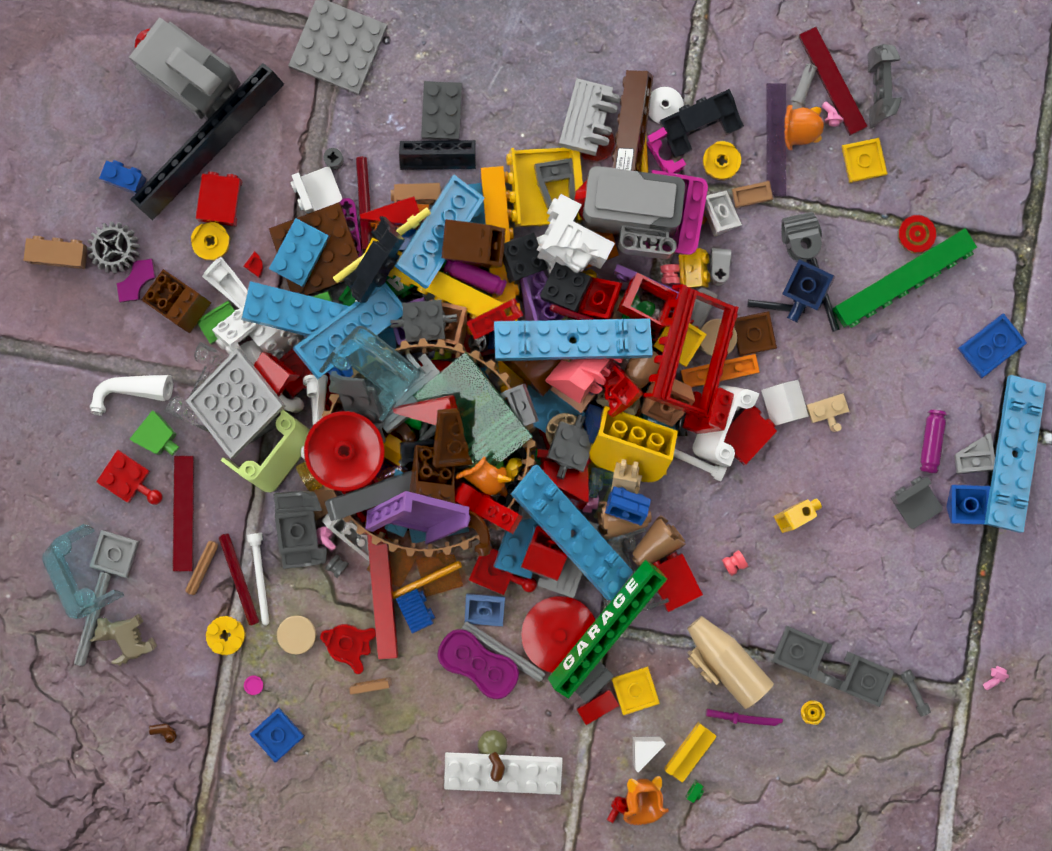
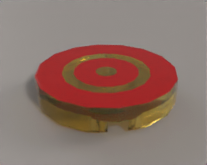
M922 215L910 216L899 226L897 231L898 241L906 251L922 253L934 244L936 228L927 217Z

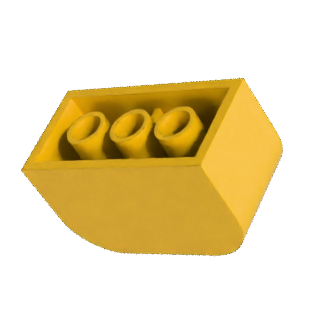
M605 406L602 410L598 435L594 443L591 444L589 452L591 461L595 465L612 472L615 471L616 462L621 463L622 459L626 460L627 465L639 462L638 475H642V482L660 480L673 460L678 431L625 412L611 417L608 414L610 407Z

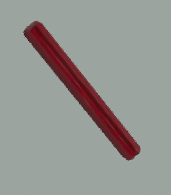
M360 156L356 157L359 214L371 211L367 157ZM360 218L362 249L366 250L372 239L371 223L362 222Z
M220 535L219 541L248 624L250 626L259 623V619L230 535Z

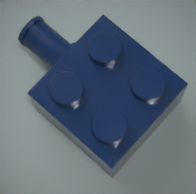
M799 259L782 295L793 299L794 302L787 318L798 323L804 308H807V306L819 311L835 276Z

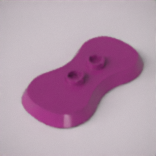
M463 629L453 630L445 636L439 646L437 656L442 667L449 672L464 675L471 679L485 696L492 699H502L510 694L516 686L519 670L514 661L506 656L495 654L485 649L471 632Z

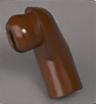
M168 724L149 726L150 735L161 734L167 743H173L177 738L176 731Z

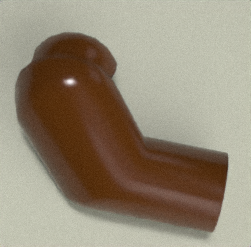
M494 752L488 756L493 765L490 777L493 781L499 782L503 778L505 766L497 752Z

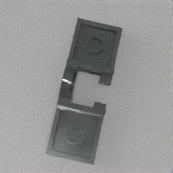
M787 625L785 626L771 661L880 707L893 676V670L847 651L844 661L851 663L844 681L817 670L824 652L829 654L832 644Z

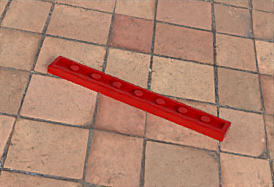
M385 526L374 531L377 534H379L380 532L386 533L384 538L388 539V533L385 529ZM368 534L378 659L398 658L389 546L386 543L383 545L373 544L372 536Z

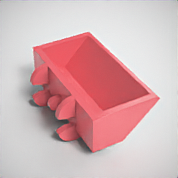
M573 359L570 362L561 360L545 381L580 404L589 392L599 394L603 390L596 383L604 385L606 383L604 376L608 377L610 375V369L614 365L620 367L614 360L622 363L623 359Z

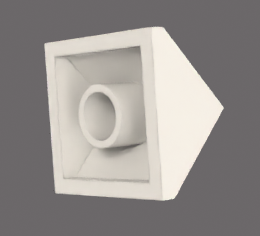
M727 191L706 196L704 214L708 219L707 221L714 237L742 225Z
M798 380L761 390L769 419L776 426L809 417Z
M633 737V766L637 772L666 745L661 737Z

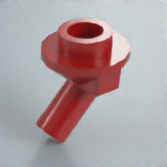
M620 796L614 798L611 802L613 809L606 820L613 824L619 813L624 815L625 812H628L625 798Z

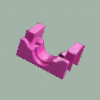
M663 127L647 136L649 139L647 147L663 172L677 174L685 169L686 163L683 158L674 163L672 159L666 161L659 156V150L663 145L661 140L667 136V132Z

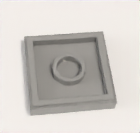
M101 530L90 567L128 578L139 541Z

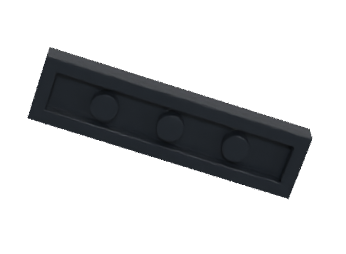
M476 140L400 141V170L476 169ZM431 147L432 149L425 150L424 148ZM463 147H472V149H462V148H463ZM404 148H413L412 150H404Z

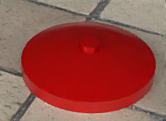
M339 411L324 416L310 429L304 445V458L307 468L319 483L333 490L351 491L365 486L377 475L384 460V442L379 430L368 418L355 412Z
M553 596L541 600L530 609L523 622L521 636L527 656L539 668L553 673L595 622V618L583 603L574 598Z

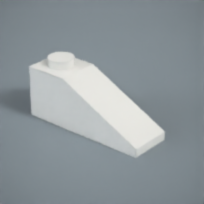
M327 514L322 520L326 527L369 561L367 535H359L356 532L357 525L355 523L345 522L342 518L331 521L329 514Z

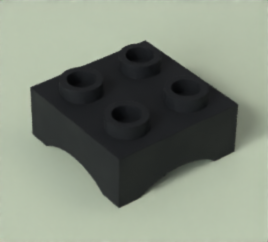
M535 233L504 243L503 264L509 283L548 268L545 260L537 258L539 244Z
M556 262L540 297L546 302L578 312L583 297L592 282V278L582 272L575 273L568 266L560 265Z

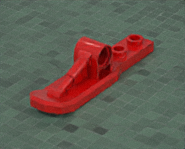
M454 478L455 504L467 506L470 511L476 513L482 519H486L512 534L515 532L523 516L495 502L491 495L481 492L468 482L460 478Z

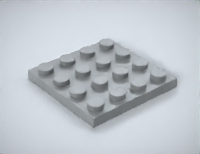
M316 0L288 66L359 95L388 26L385 23L330 1Z
M238 348L186 400L187 404L230 459H234L286 407L243 351Z

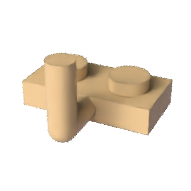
M844 393L806 405L811 423L827 419L832 432L840 431L842 428L839 423H836L834 416L849 412Z

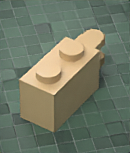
M622 459L621 463L616 462L611 491L615 486L623 487L629 492L639 494L642 475H638L639 462H634L633 465H627L624 459Z

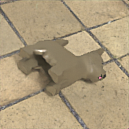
M140 614L131 619L110 623L105 617L98 618L95 636L90 639V642L116 640L123 654L111 661V663L118 664L119 666L123 663L126 664L130 659H136L142 654H147L157 647L153 637L147 642L141 641V633L137 628L143 622Z

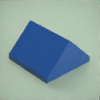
M951 485L946 505L951 524L984 525L990 486Z

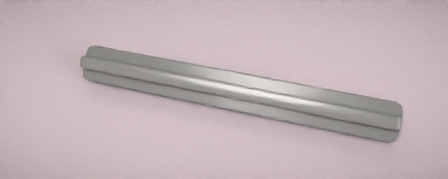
M101 572L74 660L76 665L84 666L92 643L90 639L94 636L97 619L99 618L111 578L109 573Z
M466 621L461 629L471 632L480 644L496 654L510 658L517 665L518 669L538 682L544 678V671Z

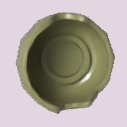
M496 730L486 731L477 742L478 753L492 754L497 752L498 755H504L507 749L506 737L502 732Z

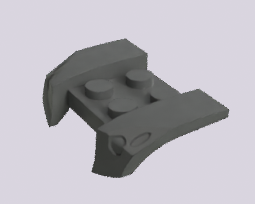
M878 45L873 47L868 53V72H876L873 74V85H876V92H874L873 96L874 105L869 109L870 128L875 127L882 120L895 115L901 103L902 97L892 98L891 62L900 60L899 53L893 45Z
M332 371L330 374V392L339 394L345 411L355 412L368 418L377 427L385 443L386 439L382 428L386 417L375 387H367L364 379L343 377L338 375L337 371Z
M291 491L274 493L275 522L283 569L324 564L327 548L326 546L318 545L314 511H322L315 492Z

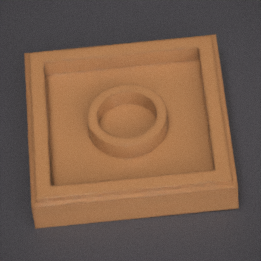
M388 677L354 683L349 688L350 695L390 688L392 681Z

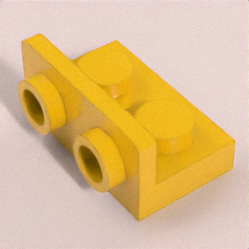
M697 248L691 255L679 254L680 284L687 285L689 288L709 287L711 280L707 267L709 255L705 249Z

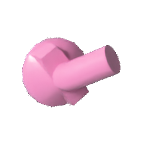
M828 102L823 103L822 108L828 112V117L824 122L830 127L839 126L844 119L837 114L836 109Z
M327 527L316 529L318 544H324L333 552L337 548L330 540L333 532Z
M999 666L991 668V676L993 678L985 682L983 686L986 690H989L1000 682H1005L1009 678V675L1006 674L1007 670Z

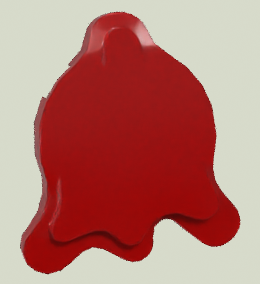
M341 624L331 630L322 631L320 639L325 643L330 656L334 660L348 664L356 674H361L364 671L360 656L371 653L370 641L376 637L375 628L359 629L350 624Z

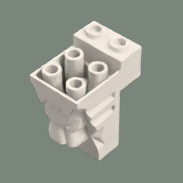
M560 194L558 199H553L547 211V214L550 215L547 221L550 224L545 234L548 237L543 236L537 248V251H539L537 258L552 263L556 261L560 265L568 266L575 273L582 272L588 264L601 269L615 243L573 222L582 204Z

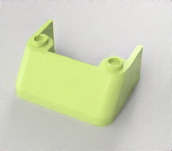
M284 409L276 420V428L284 436L261 466L254 461H246L239 467L228 458L223 457L221 459L222 462L240 476L269 493L277 490L300 460L301 448L305 445L306 437L310 431L308 427Z

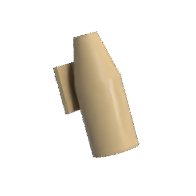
M700 616L687 628L696 645L692 651L689 650L687 652L690 656L687 659L696 669L699 667L702 669L700 674L707 682H713L717 685L719 683L718 680H720L744 709L754 705L773 687L774 683L742 646L713 623Z

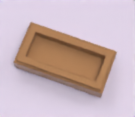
M770 181L732 189L735 208L773 200Z

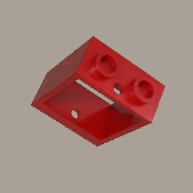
M637 272L631 278L617 311L632 319H650L651 328L659 331L662 327H666L663 324L664 320L670 318L668 315L670 311L674 310L668 304L670 300L676 299L678 293ZM639 287L665 300L657 320L631 307Z

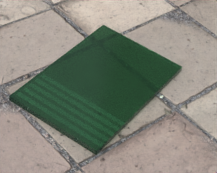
M467 352L454 360L448 367L413 394L417 402L450 395L455 396L457 409L460 412L465 441L469 449V457L472 461V464L468 465L470 469L483 456L486 457V461L495 467L533 437Z

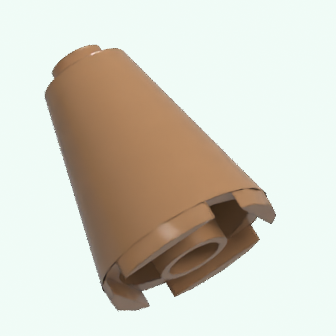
M653 350L652 358H630L624 370L640 390L650 382L649 376L651 374L658 373L660 364L654 363V358L658 354Z
M598 502V507H601V512H597L599 533L604 534L602 537L605 540L648 527V523L652 521L650 511H648V515L641 526L606 514L607 502Z
M662 515L657 517L632 552L634 556L632 559L639 567L645 559L652 564L686 545L682 535L674 526L666 524L668 520Z

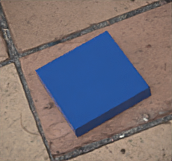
M280 708L276 709L250 733L251 737L275 763L305 736Z

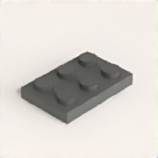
M424 81L422 139L459 140L462 83Z

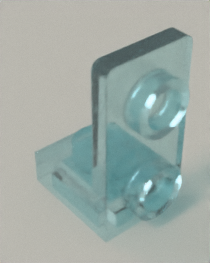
M592 467L588 479L590 498H597L598 492L602 491L603 485L612 486L614 472Z

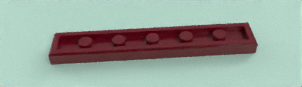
M817 27L799 34L798 37L812 64L817 67L816 72L838 115L844 119L843 124L849 136L867 128L868 126Z
M174 456L173 571H193L194 456Z

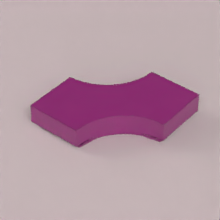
M153 259L133 262L130 275L124 281L116 283L120 303L139 300L142 287L148 281L156 278Z

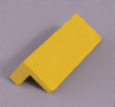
M698 722L666 764L664 770L679 781L684 782L715 740L716 735Z

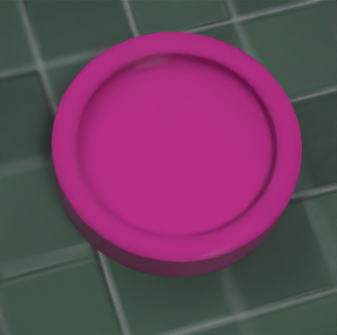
M250 676L244 682V689L250 695H257L263 690V681L258 676Z

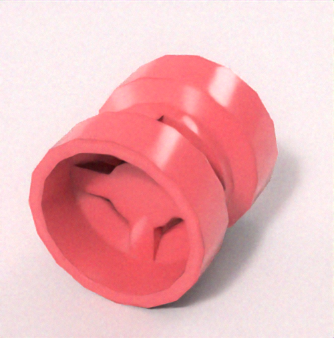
M678 264L660 266L661 273L664 274L661 279L662 284L666 286L680 285V278L677 274L680 271Z
M739 550L734 552L733 556L722 559L725 568L731 576L735 575L737 570L748 567L745 558Z

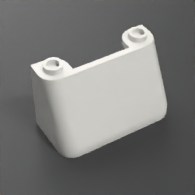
M722 385L718 388H723L734 394L725 430L697 434L692 449L696 456L704 460L729 467L732 464L735 452L731 445L723 441L735 411H738L740 407L744 409L753 407L759 393L748 389Z

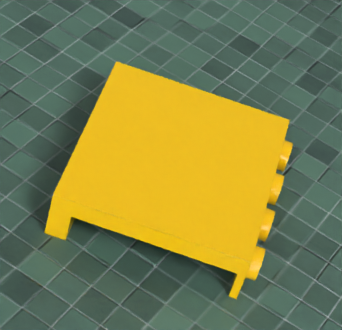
M567 148L510 149L509 154H506V163L510 165L508 183L512 185L510 203H513L514 210L511 211L512 222H515V227L550 224L547 221L550 215L547 214L548 209L537 185L534 165L572 158L576 192L583 184L580 152ZM569 179L545 183L552 201L554 198L558 199L560 194L569 198ZM578 213L575 217V223H581V217Z

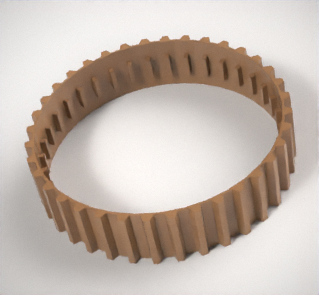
M425 338L419 340L418 345H410L405 340L401 341L400 348L394 350L389 346L383 347V354L378 357L370 354L367 356L368 363L362 367L357 365L352 367L354 374L351 376V378L367 380V375L373 370H380L381 365L388 361L396 362V358L408 353L412 355L413 353L423 352V354L428 355V352H439L441 356H445V353L455 354V357L459 360L462 357L472 360L471 364L475 367L477 363L487 369L485 373L488 376L493 373L500 379L497 382L500 387L505 385L508 389H511L509 386L511 383L510 377L506 372L499 374L497 372L498 367L494 361L490 360L485 363L481 353L477 350L470 354L466 352L462 344L457 343L453 348L448 346L445 340L439 339L436 345L429 344ZM331 394L329 399L333 404L330 411H323V417L341 411L343 405L339 394ZM533 423L524 426L525 428L521 430H528L529 433L527 434V443H523V447L527 448V459H522V464L526 466L523 477L518 476L517 480L519 481L525 477L533 465H536V461L531 458V451L537 449V443L531 440L530 433L535 431ZM324 486L325 490L333 492L335 497L342 495L341 491ZM513 498L512 502L507 508L514 511L513 507L516 505L517 501ZM356 513L342 518L345 522L358 525L356 532L359 535H371L373 544L383 545L386 543L391 552H400L402 549H406L407 556H418L420 551H424L426 557H436L438 551H443L445 555L455 554L456 547L469 550L472 548L473 541L477 539L480 541L479 535H476L468 540L466 536L461 537L462 542L452 546L450 542H445V547L434 549V544H428V549L417 548V543H411V547L400 544V539H395L392 542L384 538L386 535L384 532L377 534L374 531L365 530L366 523H361ZM492 523L488 530L489 532L492 529L500 531L502 528Z

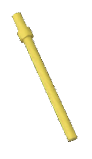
M426 207L417 215H412L408 218L407 222L396 231L402 236L411 228L415 229L420 225L419 222L429 216L431 212ZM365 254L336 274L333 279L339 283L354 272Z

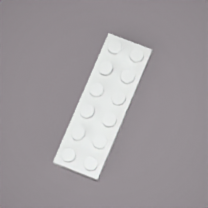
M445 752L444 789L538 794L561 793V757L499 755L505 766L502 780L495 782L490 777L493 766L488 758L490 754Z

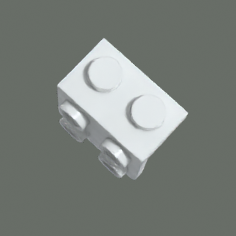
M324 167L304 176H300L299 173L292 175L293 181L290 183L294 192L299 193L300 199L297 201L301 210L305 209L307 214L342 200L330 167Z
M244 308L235 310L232 315L212 329L217 337L216 343L222 350L225 349L229 355L236 348L241 349L238 342L260 326V324L241 320Z
M264 325L258 326L249 333L250 337L264 352L272 353L278 359L295 347L303 338L300 334Z

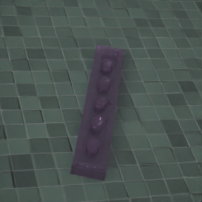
M786 83L766 84V181H770L773 197L786 196V143L784 134Z

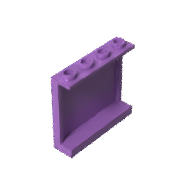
M405 491L368 510L365 530L373 532L387 524H393L426 532L425 544L428 545L468 527L470 521L469 507Z

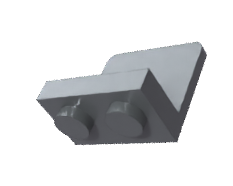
M916 477L910 481V486L899 488L894 492L895 495L891 497V500L911 529H915L943 510L940 502L929 487L931 481L928 477Z

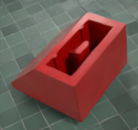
M536 526L521 567L558 581L567 555L541 527Z

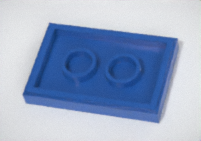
M1003 313L957 349L979 377L983 378L1026 345L1027 342Z

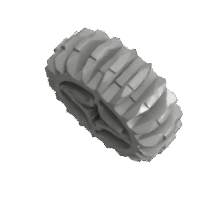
M110 222L109 227L106 223H103V229L96 227L98 233H91L94 239L88 240V243L92 244V246L87 247V250L92 252L88 255L89 258L94 259L92 263L94 265L98 264V269L100 270L105 268L107 273L111 269L113 273H117L118 268L121 272H124V266L131 268L129 262L136 261L133 255L138 256L139 252L135 251V249L140 248V245L135 243L138 241V237L133 236L135 232L129 230L127 225L122 227L120 222L116 226L114 222ZM118 233L112 239H105L109 234ZM124 237L128 244L126 252L122 248ZM101 243H102V244L104 245V247H105V250H104V253H103V254H104L103 258L101 257V254H100V244H101ZM107 243L115 245L120 252L112 250ZM117 255L122 256L118 261L109 262L110 259L112 260Z

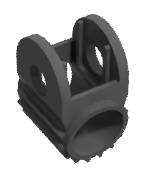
M808 212L782 219L783 245H786L789 256L797 262L799 259L807 262L816 256L822 245V231L814 213ZM801 242L807 244V249L802 248Z

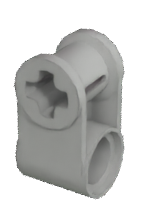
M711 249L710 281L715 286L723 285L729 277L730 249ZM718 272H720V275L723 276L721 280L718 279V276H716Z

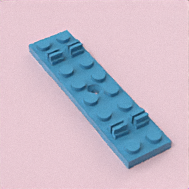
M650 319L494 321L495 361L652 358L653 356ZM575 338L577 342L571 343L569 339Z
M1014 375L1007 377L984 525L1018 533L1024 532L1046 390L1045 383ZM1013 450L1017 452V457H1013Z
M533 465L511 495L582 571L607 600L612 601L631 576L633 570L538 465ZM571 530L574 531L573 537H571Z

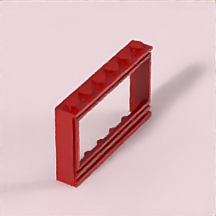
M684 284L672 285V289L679 292L677 299L670 300L668 304L670 308L675 309L672 318H666L663 323L664 326L669 327V331L666 337L659 339V344L665 345L663 354L657 355L654 358V363L660 364L658 373L649 376V381L655 383L653 392L644 393L643 397L699 418H709L716 389L723 374V366L728 355V347L733 336V328L738 317L739 307L689 288ZM696 299L724 310L699 408L670 398Z

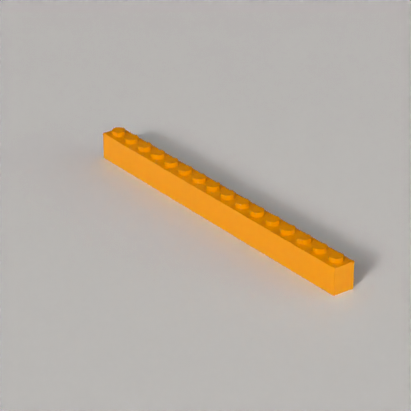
M504 166L481 168L483 197H485L483 200L485 223L505 228L504 243L509 242L510 239H514L513 228H509L508 221L512 220L511 209H507V202L510 201V191L505 188V183H508V171L504 172ZM503 262L502 267L490 268V273L499 276L501 280L505 279L507 282L502 295L492 294V298L502 303L516 298L515 296L519 295L518 284H514V282L509 283ZM517 303L516 305L520 311V303ZM498 361L499 374L505 372L511 379L509 385L511 388L521 384H526L527 387V383L502 361ZM505 385L500 387L501 393L508 390ZM527 434L522 437L523 443H527Z

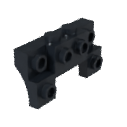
M730 89L708 99L706 97L700 98L696 101V104L689 106V104L679 108V112L663 118L659 122L661 127H664L667 132V143L674 158L692 151L687 136L720 122L726 135L744 127Z
M380 216L379 219L381 221L377 228L371 231L378 241L372 242L356 270L343 279L351 289L352 296L359 303H366L374 289L381 287L386 282L387 276L395 267L400 257L397 252L405 241L396 231L397 227L383 216Z

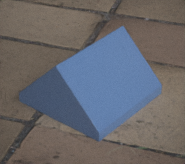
M467 593L465 622L479 625L503 626L505 596Z

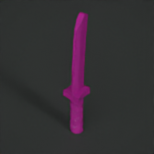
M712 709L706 710L707 717L729 720L735 724L741 722L776 726L783 722L781 718L742 715L734 711L729 713Z

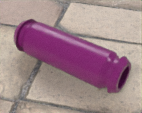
M447 260L443 269L445 274L447 272L451 277L490 294H497V296L502 295L507 283L505 279L501 280L495 274L477 266Z
M931 409L928 411L929 416L926 419L920 460L922 467H920V470L927 473H937L941 460L946 425L945 416L947 414L945 411Z

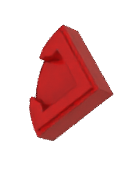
M254 251L243 267L260 278L263 272V262L261 257Z

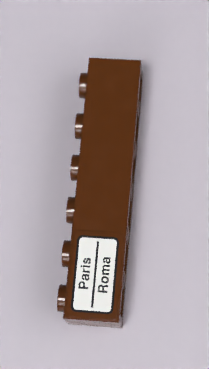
M626 70V76L623 77L624 90L623 95L620 97L621 112L617 118L619 127L618 132L615 134L616 148L612 154L613 168L641 172L654 77L649 71Z

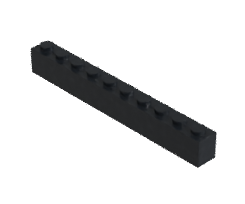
M262 63L130 200L153 221L282 88L284 83L273 70Z

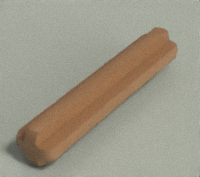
M208 541L185 589L188 594H196L218 548L216 542Z

